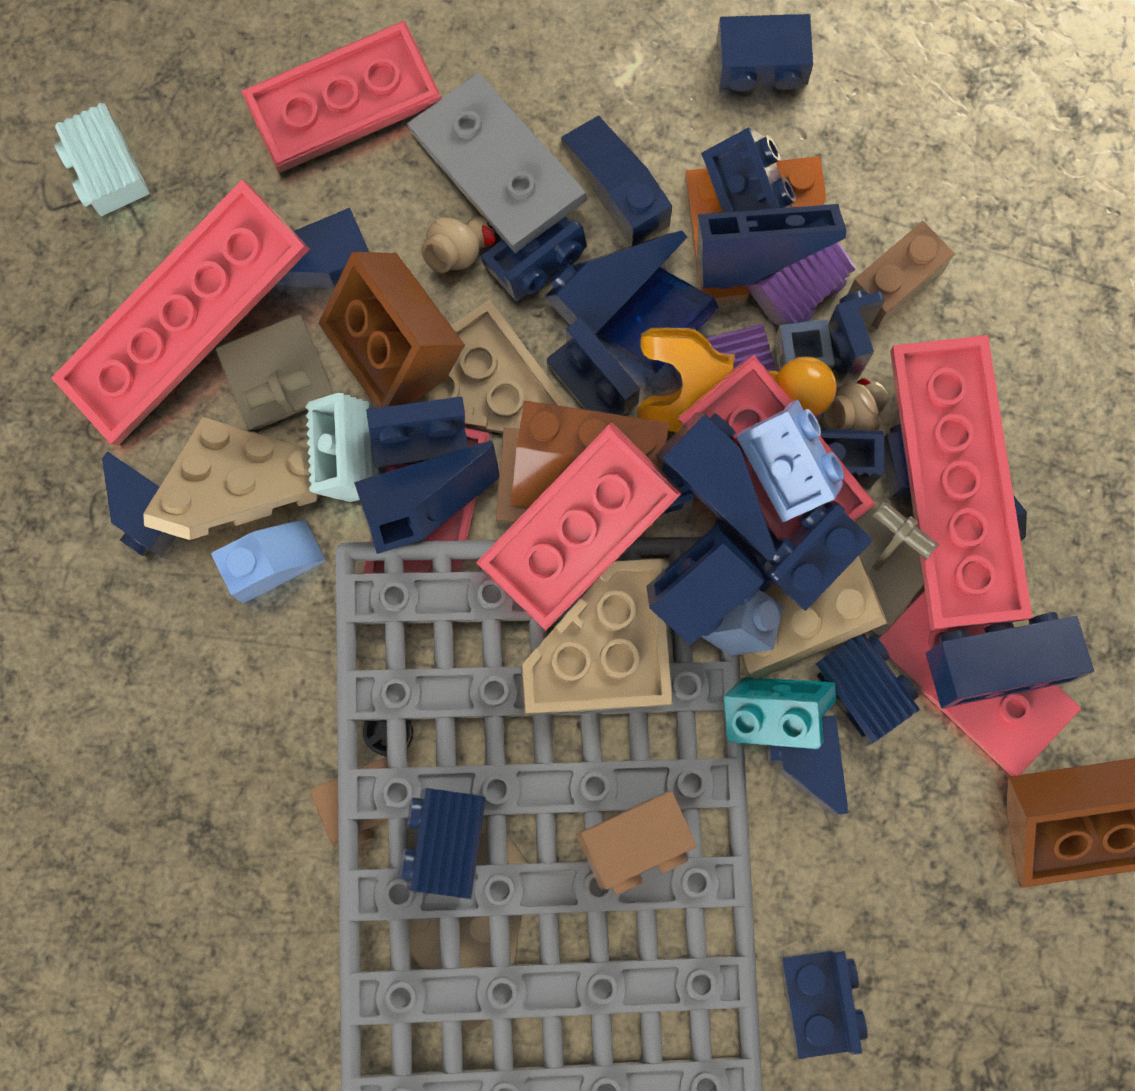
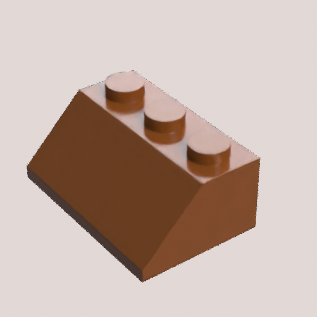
M352 252L318 322L376 408L410 404L444 382L465 346L397 253Z
M524 400L516 447L511 507L528 509L610 423H613L662 471L663 463L655 455L666 444L669 422ZM653 523L648 528L652 529Z
M1135 758L1008 777L1006 813L1022 888L1135 871Z

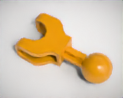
M651 328L643 332L640 340L643 354L648 359L672 364L680 372L683 385L674 394L649 396L643 400L637 409V418L669 422L668 431L677 432L683 426L677 417L734 369L735 354L718 352L712 347L708 339L695 329ZM808 356L798 357L787 362L779 371H768L792 402L798 400L803 410L809 409L815 417L825 412L835 398L837 387L835 376L830 367L817 358Z

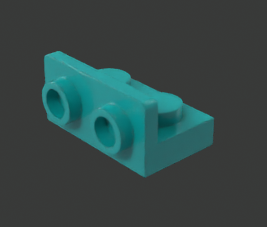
M743 677L739 683L735 684L724 695L727 740L733 743L820 748L824 742L822 717L836 702L835 682Z

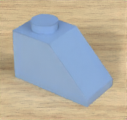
M305 519L253 531L211 553L231 596L241 603H245L326 562Z

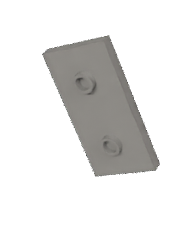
M479 72L407 123L411 134L514 253L518 252L587 201L586 191Z

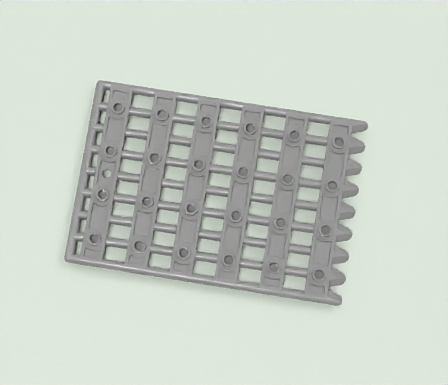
M701 537L637 538L619 557H622V561L641 560V556H669L670 566ZM497 540L417 541L379 554L376 553L373 542H349L338 545L336 548L341 1091H763L744 743H733L727 740L724 695L741 681L739 655L730 656L720 649L721 662H693L692 645L690 646L672 629L674 663H669L672 705L524 715L521 667H502L501 622L530 621L531 653L549 635V628L545 631L481 567L480 572H452L451 560L480 559ZM403 560H432V573H404ZM355 561H384V573L355 574ZM587 590L557 620H562ZM482 622V668H454L453 623ZM434 623V669H405L404 624ZM385 624L386 670L356 671V625ZM723 711L726 758L697 759L695 712ZM676 712L678 760H650L648 713ZM601 714H629L630 761L602 762ZM581 715L582 762L553 763L552 716ZM533 716L534 764L505 765L504 717ZM455 718H484L485 765L456 766ZM435 719L436 767L407 768L406 720ZM386 720L387 768L358 769L357 721ZM423 788L486 796L483 816L487 815L488 865H476L471 899L406 890L408 880L399 878L402 853L404 848H408L407 818L412 797L420 798V792ZM672 791L697 845L696 848L685 852L689 860L688 862L664 873H661L658 866L653 867L640 874L644 881L643 883L625 892L616 894L613 887L607 890L599 888L587 859L586 862L557 863L555 813L584 812L585 829L604 821L605 811H626L662 793ZM728 807L731 856L702 857L700 808ZM536 814L537 863L508 864L506 815ZM388 819L389 869L359 870L358 820ZM733 906L736 956L707 957L705 908ZM685 908L687 958L658 959L656 909ZM637 910L639 960L609 961L607 911ZM588 912L590 962L560 963L558 913ZM539 914L540 964L510 965L509 915ZM489 916L490 966L461 967L459 917ZM440 918L441 968L410 969V919ZM389 920L390 970L360 971L359 921ZM739 1008L741 1057L712 1058L709 1009ZM690 1010L692 1059L663 1061L661 1011ZM641 1012L643 1062L613 1063L611 1014ZM562 1016H592L593 1064L563 1066ZM542 1017L543 1067L513 1068L512 1018ZM492 1019L493 1069L463 1070L462 1020ZM442 1021L443 1071L412 1073L411 1023ZM391 1024L392 1074L361 1075V1025Z

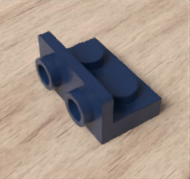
M748 127L701 153L723 212L792 207L791 204L796 202V197L790 183L785 177L781 178L776 165V162L780 161V155L775 143L769 136L765 137Z
M581 318L567 327L566 344L547 358L549 368L584 410L617 415L626 414L639 403L640 387Z
M462 396L366 410L376 468L414 464L468 447Z
M833 500L803 513L799 519V523L802 526L789 539L782 537L774 543L776 555L770 562L767 561L761 567V570L804 611L820 597L873 541L844 512L845 509Z
M839 948L781 956L796 1057L804 1059L849 1052L851 1055L862 1054L860 1040L868 1039V1032L863 1010H855L852 989L859 988L858 973L854 959H846L845 951Z

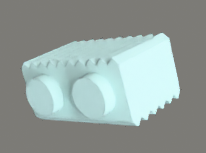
M99 103L97 107H90L88 111H82L80 115L66 118L64 122H57L55 128L61 141L54 145L65 167L69 169L74 166L79 179L73 181L72 185L84 207L92 204L99 215L103 216L150 194L121 130L105 103Z
M335 393L309 401L305 407L309 410L306 415L309 419L306 424L309 431L306 435L310 437L307 442L310 446L307 452L310 458L307 462L311 465L308 469L311 473L308 480L312 483L309 490L312 493L347 502L359 500L354 482L380 474L379 469L374 464L366 410L374 409L375 405L369 403V401L344 395V393Z

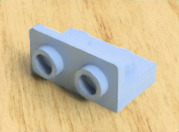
M798 400L789 403L783 411L740 431L736 436L782 522L835 499L843 486L842 479H844L843 469L839 460L832 452L827 454L819 439L821 430L817 419L809 409L803 410Z

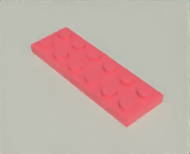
M241 180L51 379L110 444L120 445L289 272L310 248L249 183Z
M988 335L893 345L890 355L914 519L919 522L916 527L936 543H939L938 547L926 560L920 555L931 631L1026 621L1033 618Z

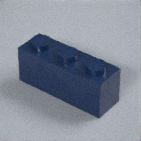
M1050 612L1029 619V625L1014 628L1013 622H1006L985 627L984 634L969 636L968 630L963 629L941 635L939 637L940 643L925 653L941 709L1071 683L1095 672L1078 616L1059 619L1057 612Z

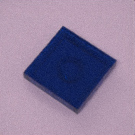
M659 267L596 335L599 339L652 372L657 373L666 363L648 359L643 354L640 346L641 334L651 328H690L698 331L720 307L713 296Z

